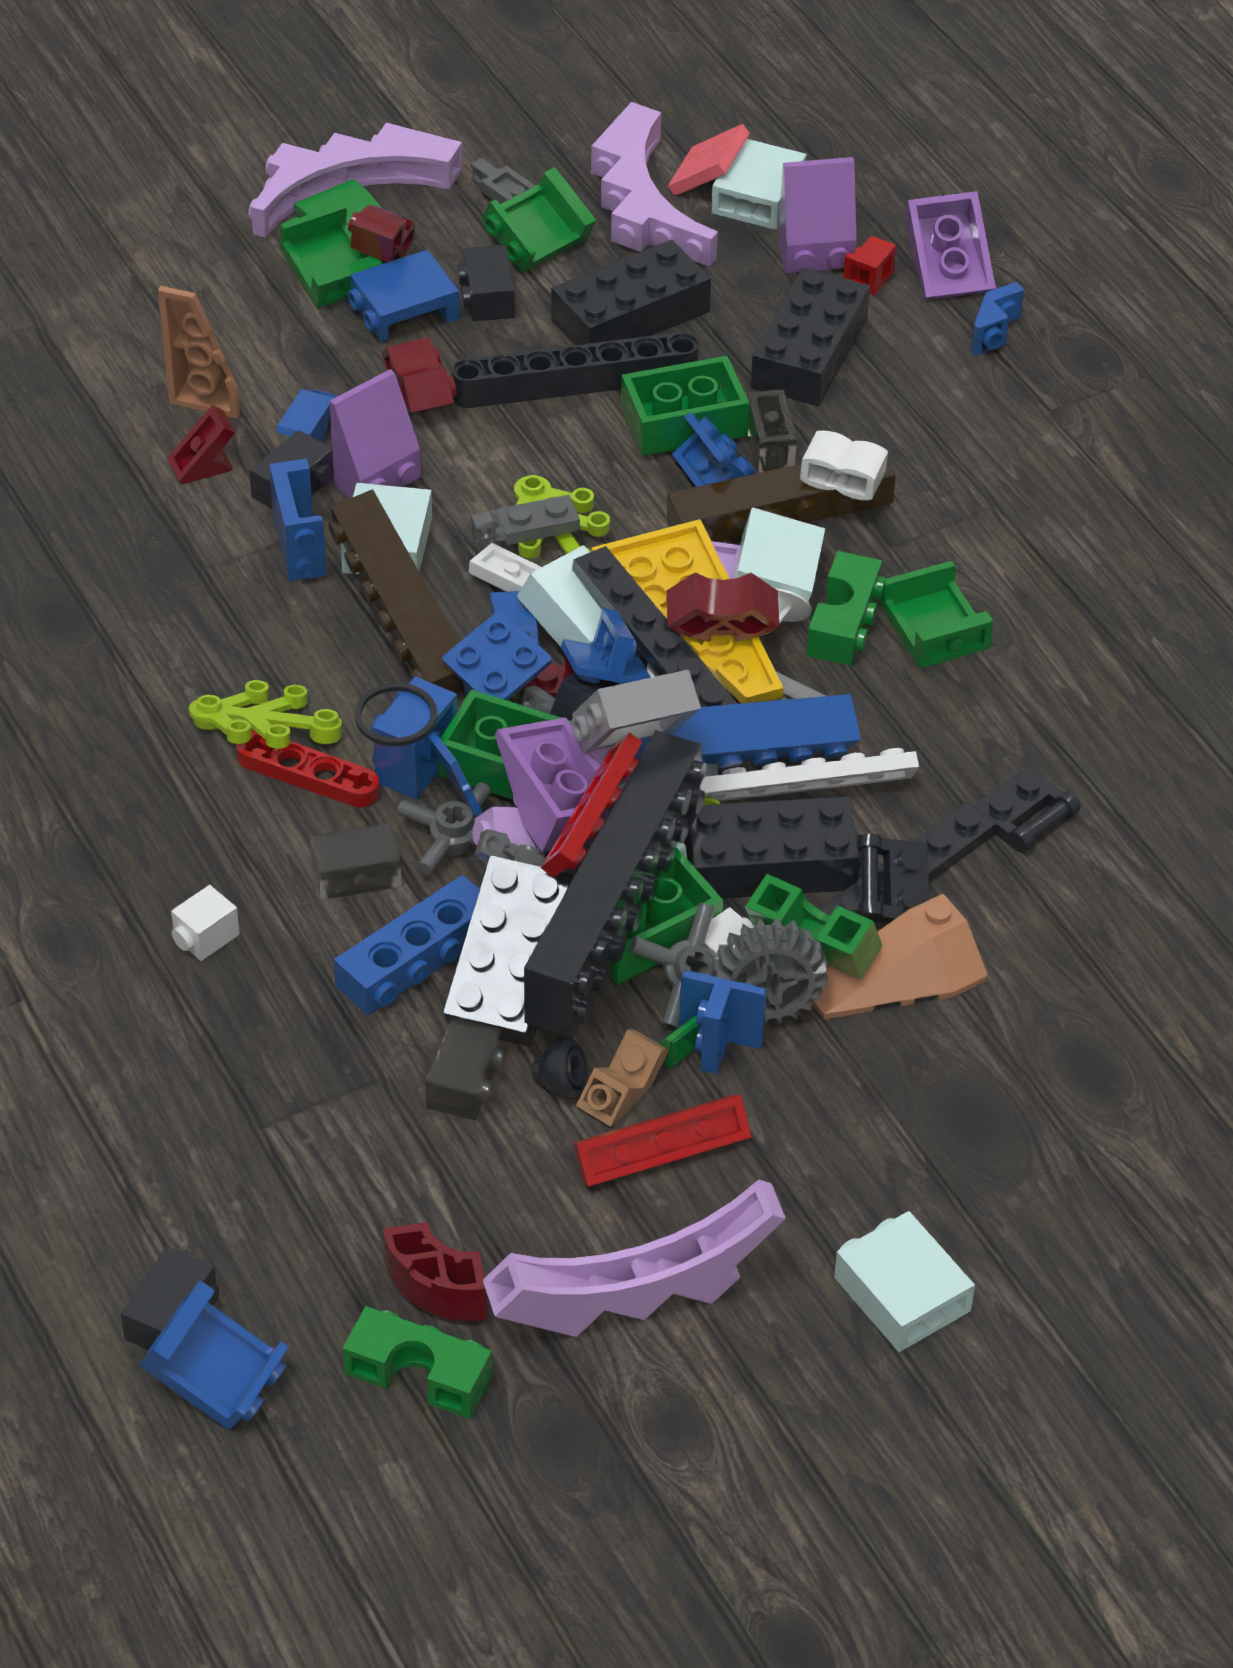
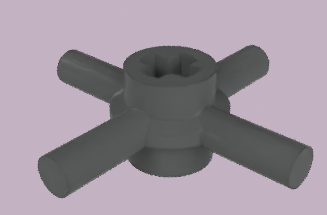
M479 782L472 791L480 807L491 794L490 787L483 782ZM405 799L400 802L397 814L430 827V834L434 840V843L417 864V868L421 873L430 875L445 854L452 856L462 855L468 852L473 845L477 846L472 835L476 817L465 802H446L439 806L436 812Z
M698 904L688 940L679 941L671 946L670 949L634 936L630 942L629 952L662 964L665 977L673 985L662 1020V1024L671 1028H678L680 989L683 972L691 971L714 976V958L704 946L715 910L711 905Z

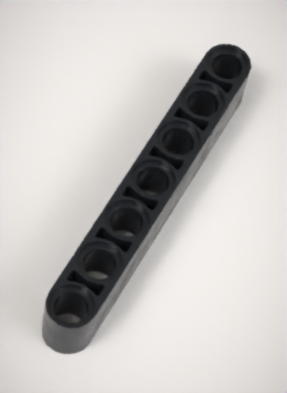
M679 332L462 359L455 362L451 368V376L454 379L457 395L453 397V400L460 407L475 408L621 389V377L623 374L699 361V340L693 334Z

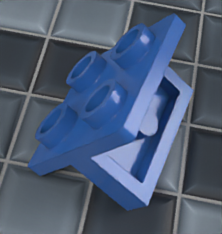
M691 412L685 416L686 420L695 430V433L675 450L672 455L696 487L748 476L756 472L755 468L744 456L741 455L738 458L736 451L739 448L726 433L719 436L720 431L707 417L699 420Z
M602 609L592 644L563 639L561 648L577 676L584 681L599 683L603 679L613 681L616 685L651 678L638 654H636V641L616 610Z
M502 611L494 613L443 656V663L463 681L466 697L472 689L504 700H509L552 663L551 656Z
M683 972L680 989L679 1026L697 1016L696 1024L700 1025V1029L696 1039L695 1051L701 1052L702 1071L718 1073L728 1042L757 1049L761 1048L764 1040L766 989L749 983H739L713 977L705 973Z

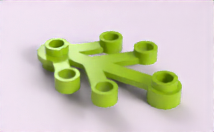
M537 475L525 476L514 485V495L518 499L516 505L570 495L576 512L586 513L594 507V493L587 488H578L572 493L551 488L548 480ZM596 511L589 514V516L578 514L580 530L588 531L596 537L605 536L609 533L610 517L605 512ZM571 533L554 536L565 554L581 547ZM544 538L518 543V553L528 559L539 556L541 553V543Z
M253 680L245 684V692L224 699L214 695H204L189 705V715L193 719L195 726L207 730L218 728L227 735L229 742L235 744H243L250 741L251 728L266 740V744L269 747L276 749L285 748L290 745L289 727L310 729V738L321 744L335 743L342 737V720L334 710L321 709L316 711L314 716L282 713L292 708L299 709L307 705V689L301 685L287 686L284 689V697L268 701V683L261 680ZM252 703L258 704L249 708H241Z

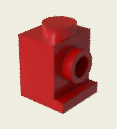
M870 236L862 247H857L853 254L847 253L845 256L843 278L870 285L869 294L875 296L894 273L896 245Z

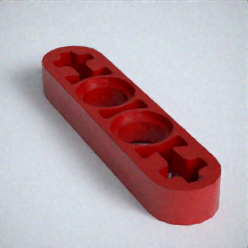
M251 730L250 741L236 744L237 761L248 770L353 807H368L373 805L379 798L378 775L369 768L292 741L285 748H271L266 744V740L254 730ZM286 758H295L300 761L293 767H285L279 764V762ZM323 770L332 771L336 774L334 777L326 780L315 777L318 772Z

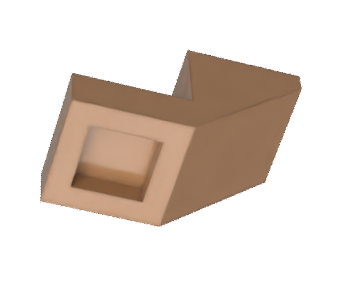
M627 1029L610 1066L594 1068L576 1106L610 1127H614L651 1088L669 1049L635 1029Z

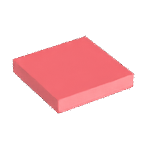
M741 124L692 146L667 187L675 196L726 174L748 138L749 131Z

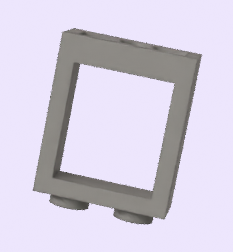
M689 669L601 688L595 691L572 714V731L576 740L581 742L584 753L612 747L629 732L639 740L651 738L655 730L668 734L674 733L701 709Z

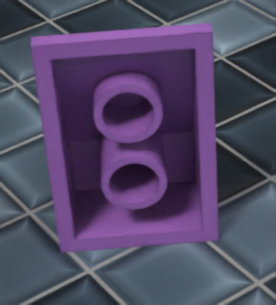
M853 157L783 163L778 248L785 273H797L802 268L816 271L844 269L845 256L847 253H854L857 241Z
M978 192L908 200L904 222L909 249L925 300L985 293L996 289Z
M391 369L330 400L334 485L347 497H353L356 483L403 487L421 477L420 447L396 375Z
M566 717L497 729L495 734L521 821L543 853L549 852L600 767L590 752L584 753L581 742L577 741L574 737L572 725ZM615 802L609 809L606 810L604 808L600 817L604 819V822ZM599 831L590 840L586 839L584 844L593 843Z

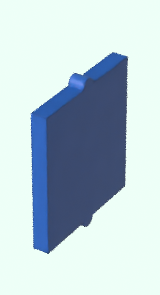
M434 731L428 734L427 737L453 788L471 808L475 816L483 813L455 757Z

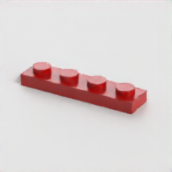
M627 733L609 749L543 862L541 869L553 878L567 867L573 870L581 862L587 852L583 844L586 839L590 840L604 823V819L600 817L604 808L606 810L609 809L622 791L617 785L621 779L625 780L638 764L639 760L634 756L642 741L632 733Z
M734 1094L573 1142L583 1184L589 1187L751 1138V1133L741 1095Z

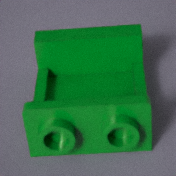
M555 167L544 172L540 183L502 204H499L496 199L489 202L482 217L487 232L494 236L500 245H506L508 259L515 263L522 273L588 239L596 222L594 216Z
M344 203L332 207H324L317 212L300 218H292L280 226L279 248L316 309L348 298V291L351 290L350 274L382 265L380 259L367 256L365 253L350 248L352 233L348 231V223L346 221L347 208Z
M953 561L896 575L883 581L881 608L920 669L990 649L993 620L987 611L977 614L974 612L955 582L956 566Z

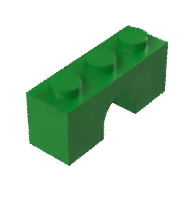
M837 551L828 575L826 604L818 602L808 628L806 656L852 666L857 651H864L868 637V629L865 628L866 625L873 626L878 606L875 600H882L883 581L887 579V577L881 576L882 560Z
M766 874L745 906L750 920L755 927H757L759 918L765 925H771L776 917L781 921L782 926H786L794 920L795 924L798 925V930L807 927L812 934V938H816L821 943L823 955H826L827 964L859 979H862L883 946L872 920L838 905L833 913L828 915L814 907L806 899L802 889L769 874Z
M365 1306L342 1348L345 1375L384 1389L387 1388L392 1377L401 1369L420 1367L429 1372L427 1377L428 1404L471 1419L492 1378V1350L484 1348V1346L476 1341H464L444 1334L433 1326H421L401 1319L397 1314L387 1310L379 1311Z

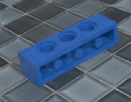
M462 874L335 958V986L366 1015H370L380 1007L391 1004L398 995L413 985L422 983L429 974L444 964L455 961L460 956L480 889Z

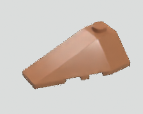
M160 286L158 297L169 403L205 412L213 405L222 409L227 417L238 419L240 416L238 386L196 293Z
M941 894L907 910L878 931L883 946L862 979L831 965L827 967V985L822 987L821 999H812V1006L825 1020L872 1012L876 1005L899 1002L900 1006L912 1005L917 998L937 995L938 1000L953 998L986 982L988 975L967 920L944 894Z

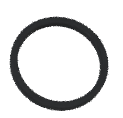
M388 683L372 688L359 699L355 708V722L359 731L369 740L386 746H405L420 741L432 731L437 721V708L433 698L423 689L406 683ZM391 691H403L423 699L430 708L431 716L428 723L417 733L406 737L389 738L369 730L361 719V713L366 703L375 696Z

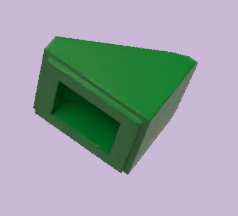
M697 1016L686 1021L658 1042V1044L669 1049L663 1065L668 1069L673 1068L695 1051L696 1039L700 1029V1025L696 1024Z

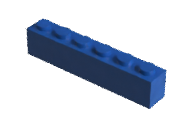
M851 694L701 707L696 714L674 733H670L671 735L702 744L701 762L706 763V765L718 764L719 769L736 767L742 764V761L753 760L754 765H766L777 761L781 757H789L790 762H799L812 758L813 754H824L826 759L837 758L848 754L847 749L861 740ZM651 738L641 740L642 744L636 752L635 758L640 759Z

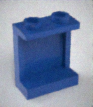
M429 250L350 274L351 290L348 291L349 303L354 311H359L367 330L374 332L381 343L389 340V325L436 309L447 323L460 319L459 290Z
M307 458L269 464L273 521L288 580L290 582L325 576L324 525L320 515H312L310 470Z
M200 1280L184 1297L138 1366L223 1427L230 1430L241 1418L248 1422L257 1412L264 1400L258 1394L264 1384L271 1387L283 1372L286 1363L281 1361V1358L289 1346L282 1341L274 1348L268 1346L211 1305L208 1301L215 1290Z

